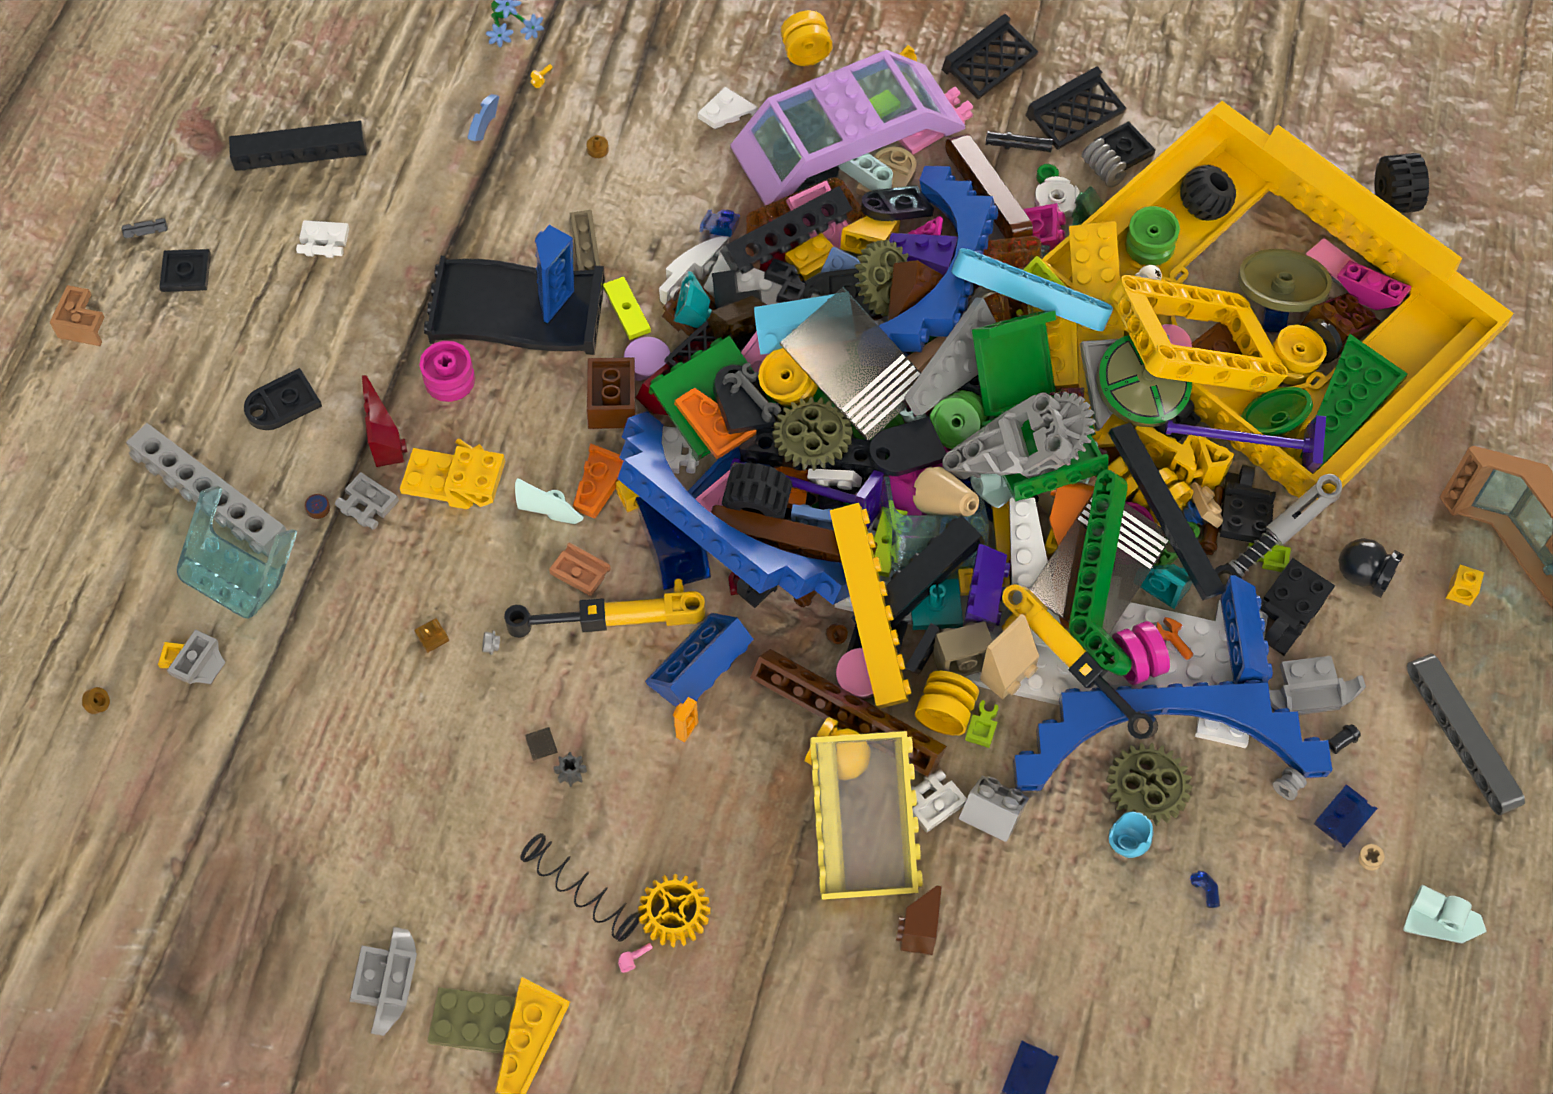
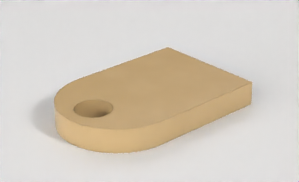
M887 147L880 150L874 156L892 170V188L910 185L916 173V160L908 150L900 147ZM902 157L904 160L895 161L893 158ZM861 183L856 187V194L861 196L871 191Z

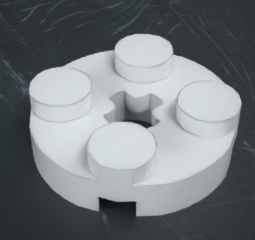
M1050 177L1045 179L1044 183L1037 186L1034 198L1035 204L1038 207L1057 203L1060 211L1064 212L1065 217H1071L1078 207L1080 192L1076 185L1074 188L1070 184V180L1063 177ZM1055 195H1059V198H1062V199H1059V200L1054 199V196H1055Z

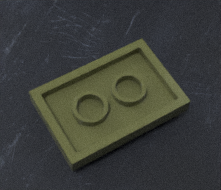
M439 987L427 1042L432 1045L503 1054L516 997Z

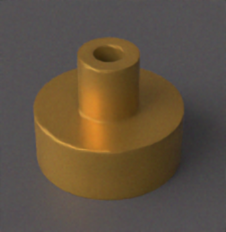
M594 135L588 139L586 143L587 153L591 157L602 158L608 154L609 146L605 137Z
M95 687L84 692L82 706L88 713L98 714L106 711L109 707L110 698L103 688Z

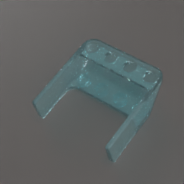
M883 478L881 509L884 516L886 541L891 567L898 571L900 569L903 570L909 564V560L914 554L921 553L927 547V543L931 538L936 535L939 536L945 530L946 525L952 519L959 516L902 515L894 507L890 478ZM971 485L970 489L977 494ZM977 494L979 498L978 509L973 515L963 517L982 535L985 540L983 545L988 546L989 523L984 499ZM976 552L958 569L974 568Z
M216 486L202 490L177 564V575L183 583L243 618H251L259 612L279 587L297 531L291 529L276 535L266 564L215 533L212 523L223 488Z

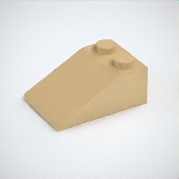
M1023 614L987 647L980 681L1002 700L1008 694L1013 695L1020 688V682L1025 677L1031 678L1038 669L1039 654L1027 619Z

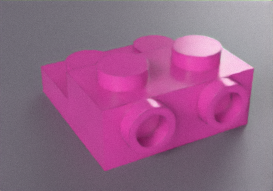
M1057 203L1023 209L1032 222L1033 235L1030 238L1013 241V249L1015 252L1037 248L1039 254L1052 251L1065 239V232L1063 229L1061 230V225L1066 224L1064 212L1060 211Z

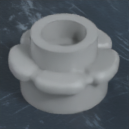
M492 630V633L484 632L482 652H488L492 655L494 651L499 650L500 636H495L494 630Z

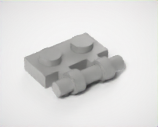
M360 472L345 488L346 494L350 497L347 500L339 497L335 505L346 516L351 515L357 519V522L363 527L368 526L374 530L378 526V521L373 519V516L378 514L384 518L399 502L397 495ZM358 503L366 506L363 512L356 508Z

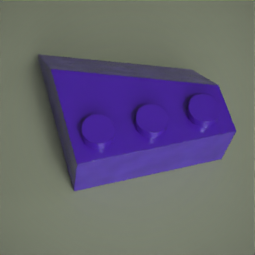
M891 233L889 241L890 243L896 242V248L903 247L902 254L908 253L907 262L918 260L944 276L955 256L958 236Z
M979 544L976 552L963 626L969 622L979 623L985 621L989 632H993L995 626H1000L1002 611H998L1000 601L1003 602L1002 594L1006 588L1002 587L1003 578H1008L1010 563L1006 562V554L986 545Z

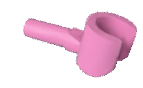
M648 943L632 953H622L618 961L621 972L633 970L636 967L633 960L653 948L652 945Z

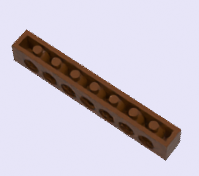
M772 649L759 656L750 676L754 681L824 720L829 717L837 720V727L841 729H850L857 731L859 734L907 731V737L912 738L913 752L908 753L909 764L913 763L914 770L927 777L937 768L947 747ZM894 740L867 741L869 745L896 759Z

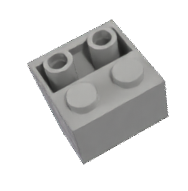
M981 776L970 791L959 819L1007 842L1029 798L1024 796L1023 792L1018 789L1007 788L1001 785L993 777Z

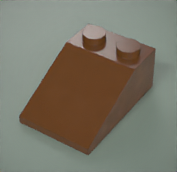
M918 260L894 263L888 321L915 306L935 288L943 278V275Z
M635 357L588 358V429L625 428L628 418L636 415Z

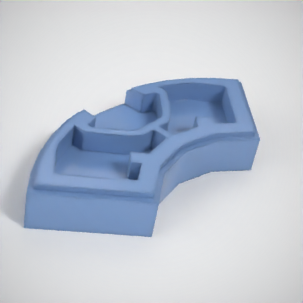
M491 94L481 102L482 109L479 114L474 115L467 137L469 140H483L488 124L495 118L499 100L498 95Z

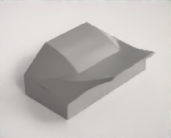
M195 630L168 668L167 672L169 675L189 684L195 682L211 684L225 664L218 650L217 639Z

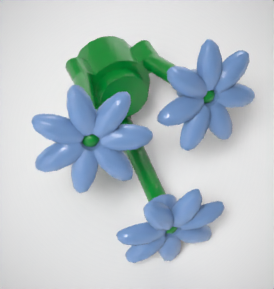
M493 0L491 4L493 11L491 17L494 19L495 24L492 25L493 31L486 32V35L491 37L489 44L497 41L498 46L502 47L503 41L511 42L508 36L513 34L514 31L506 30V23H503L500 27L498 18H507L512 14L525 24V27L520 32L526 33L525 40H529L531 36L537 39V31L544 29L540 25L543 17L537 19L536 15L533 14L531 20H526L517 13L514 7L521 4L520 1Z

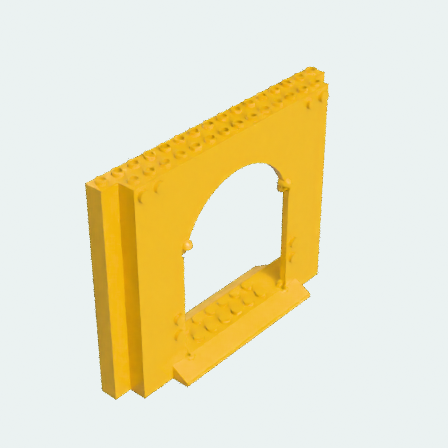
M1221 101L1081 225L1116 221L1121 279L1132 262L1142 267L1147 266L1133 260L1126 250L1125 242L1131 217L1136 211L1144 207L1157 206L1167 209L1178 219L1180 231L1172 257L1167 262L1156 266L1160 269L1162 275L1173 279V283L1183 284L1189 274L1185 267L1270 191L1290 203L1385 275L1411 286V290L1408 293L1410 296L1362 341L1408 373V375L1355 434L1319 470L1312 474L1302 466V459L1300 458L1302 449H1297L1294 456L1291 457L1278 446L1227 440L1235 450L1241 451L1249 458L1252 464L1261 467L1272 480L1281 483L1293 496L1300 498L1325 474H1333L1339 477L1343 488L1507 327L1514 313L1457 272L1462 257L1280 125H1277L1271 135H1269L1228 104ZM1203 165H1213L1221 168L1232 179L1236 188V198L1231 210L1225 216L1211 221L1194 217V214L1189 213L1188 209L1184 207L1180 197L1181 184L1185 176L1194 168ZM1069 235L1041 260L1066 287L1073 289ZM1180 273H1183V275L1178 280H1176V276ZM1156 314L1161 325L1172 324L1178 326L1175 315ZM1124 325V336H1127L1129 333ZM1336 367L1327 376L1320 372H1314L1307 378L1305 383L1290 386L1306 390L1312 398L1313 408L1306 420L1312 421L1317 415ZM1317 377L1319 380L1312 386V381ZM1192 382L1190 399L1194 404L1193 411L1201 418V422L1216 429L1262 434L1245 421L1241 415L1251 401L1266 392ZM1325 484L1322 490L1330 494L1335 492L1336 487L1332 484Z

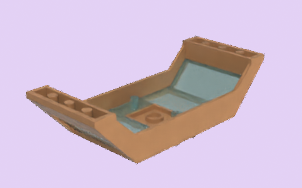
M1478 446L1469 447L1439 498L1452 516L1459 514L1492 525L1553 609V471L1547 464Z

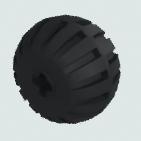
M1203 165L1194 168L1185 176L1181 184L1180 197L1184 207L1188 209L1189 213L1194 214V217L1211 221L1225 216L1231 210L1236 198V188L1232 179L1221 168L1213 165Z

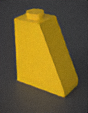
M866 216L845 226L842 229L840 250L863 255L861 250L867 248V244L879 240H889L891 233H899L901 220L878 221Z

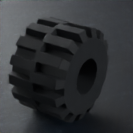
M1409 153L1381 157L1376 165L1374 177L1375 195L1399 213L1422 211L1429 196V175L1425 160L1421 157V154Z
M753 463L736 464L730 470L721 505L729 509L744 510L784 519L793 484H791L790 478L775 468Z

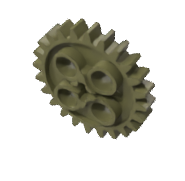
M879 240L867 244V248L861 250L863 255L857 256L860 264H856L855 267L859 270V273L854 274L856 278H859V282L855 286L861 287L858 295L865 296L863 304L870 303L869 310H875V314H882V317H886L889 314L894 263L907 262L906 259L908 258V253L902 254V246L896 248V242L890 243L889 240Z
M810 397L809 403H805L801 398L800 405L797 406L794 402H791V410L784 407V415L778 414V422L774 423L775 431H773L775 448H778L779 456L784 455L785 462L793 459V467L802 463L803 470L808 465H811L812 470L815 471L816 465L820 464L825 469L826 462L835 465L834 458L842 460V452H848V445L852 443L851 420L847 419L846 411L840 412V405L832 408L831 400L823 404L822 397H820L818 402H814L813 397ZM799 433V435L793 436L791 434ZM817 447L815 450H810L809 448Z
M1140 743L1138 750L1131 745L1128 753L1122 750L1119 755L1120 758H1114V766L1110 765L1108 770L1111 775H1108L1106 782L1111 785L1108 786L1107 792L1114 793L1110 801L1119 802L1116 808L1117 811L1125 809L1126 813L1132 811L1139 812L1149 820L1153 819L1156 826L1159 825L1161 818L1166 823H1169L1170 815L1177 818L1180 813L1179 810L1184 811L1186 807L1185 802H1189L1191 798L1188 793L1191 792L1193 786L1187 783L1190 782L1192 777L1184 775L1188 766L1180 767L1179 764L1182 758L1174 760L1172 758L1173 750L1165 754L1163 745L1159 750H1155L1153 743L1150 744L1149 749H1145L1143 743ZM1140 764L1148 765L1151 770L1142 769ZM1162 779H1169L1173 785L1164 784ZM1125 783H1132L1137 789H1129ZM1147 798H1154L1159 804H1151Z

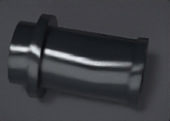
M1353 724L1349 726L1344 725L1342 731L1328 739L1329 749L1334 754H1337L1352 742L1357 743L1359 741L1358 738L1361 737L1360 731Z

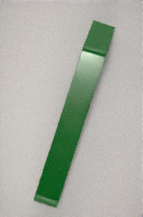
M1103 470L1098 474L1095 481L1069 622V631L1102 668L1117 676H1123L1130 671L1132 660L1103 629V622L1128 484L1125 479L1113 471Z

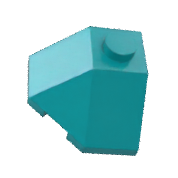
M688 271L682 279L674 321L699 328L709 319L712 309H709L710 299L693 272Z
M1175 564L1139 568L1133 580L1135 585L1173 609L1177 607L1192 585L1186 570L1181 567L1179 568Z

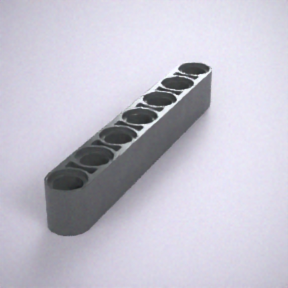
M1428 654L1407 663V671L1411 680L1492 810L1497 815H1502L1525 804L1524 794L1439 659L1434 654Z

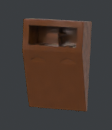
M1346 293L1313 306L1301 323V326L1312 319H1323L1327 325H1333L1340 334L1342 341L1340 353H1342L1349 334L1360 340L1377 327L1381 321L1376 318L1374 312L1364 308L1355 296Z

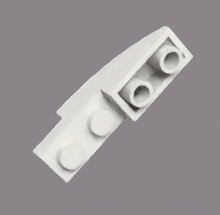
M723 235L702 242L675 259L666 268L667 280L659 288L660 302L666 304L671 298L676 300L679 297L677 293L681 288L682 279L688 271L693 272L701 280L707 274H710L721 253L720 250L729 243V237Z

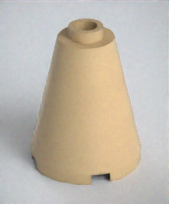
M929 467L920 473L915 481L916 495H913V501L916 508L925 514L971 516L978 509L979 498L977 494L943 467Z

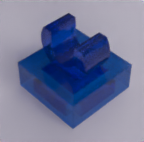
M1264 307L1263 330L1265 332H1280L1287 327L1289 312Z

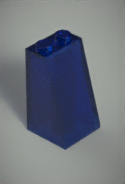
M636 497L638 514L663 590L674 588V581L676 579H681L682 585L711 578L707 551L641 497Z

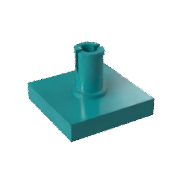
M946 579L942 584H938L937 588L936 584L931 586L930 595L911 612L912 630H927L930 623L940 629L963 627L959 579Z

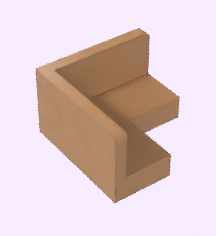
M67 285L50 320V324L60 339L101 346L102 340L98 331L105 317L102 312L85 309L92 295L89 289Z

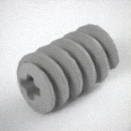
M1100 138L1089 144L1083 150L1081 157L1100 176L1102 181H1105L1108 187H1113L1125 178L1126 171L1124 170L1126 163L1120 162L1121 158L1115 156V151L1110 150L1108 144L1104 145V139Z

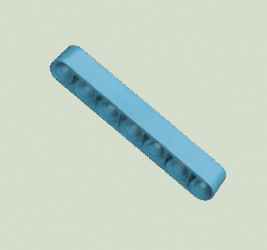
M959 249L951 270L959 278L1041 310H1055L1057 316L1096 331L1105 330L1113 311V307L1104 301L969 249Z

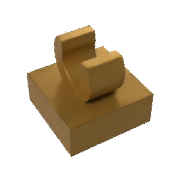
M437 618L414 630L427 653L449 642V638Z

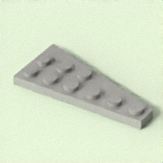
M984 298L974 299L904 396L914 415H923L978 375L972 329L996 323Z

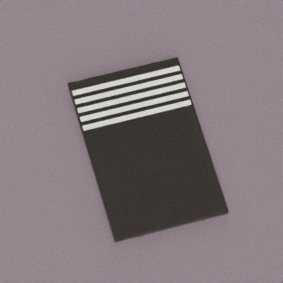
M844 287L831 298H828L827 302L796 329H793L779 343L867 441L880 430H883L884 426L908 406L904 396L921 374Z
M1093 494L1030 588L1032 593L1049 610L1068 623L1070 622ZM1126 503L1103 622V629L1108 634L1111 633L1169 543L1160 526Z

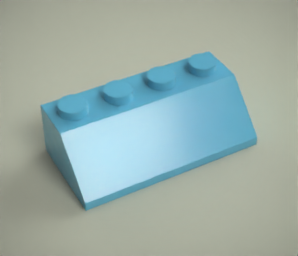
M848 292L754 307L760 355L769 354L781 348L800 349L856 339Z

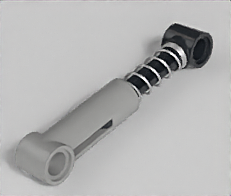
M1333 474L1321 476L1313 487L1266 527L1267 533H1263L1262 538L1254 540V544L1251 547H1247V551L1243 554L1240 553L1239 558L1236 560H1231L1230 563L1227 562L1225 565L1218 566L1215 569L1217 575L1220 577V575L1227 573L1242 579L1245 571H1249L1253 564L1257 565L1256 562L1261 557L1264 558L1263 555L1268 551L1272 552V548L1276 544L1284 545L1327 506L1340 498L1342 483L1339 477ZM1325 484H1332L1336 487V490L1328 494L1322 490V487Z

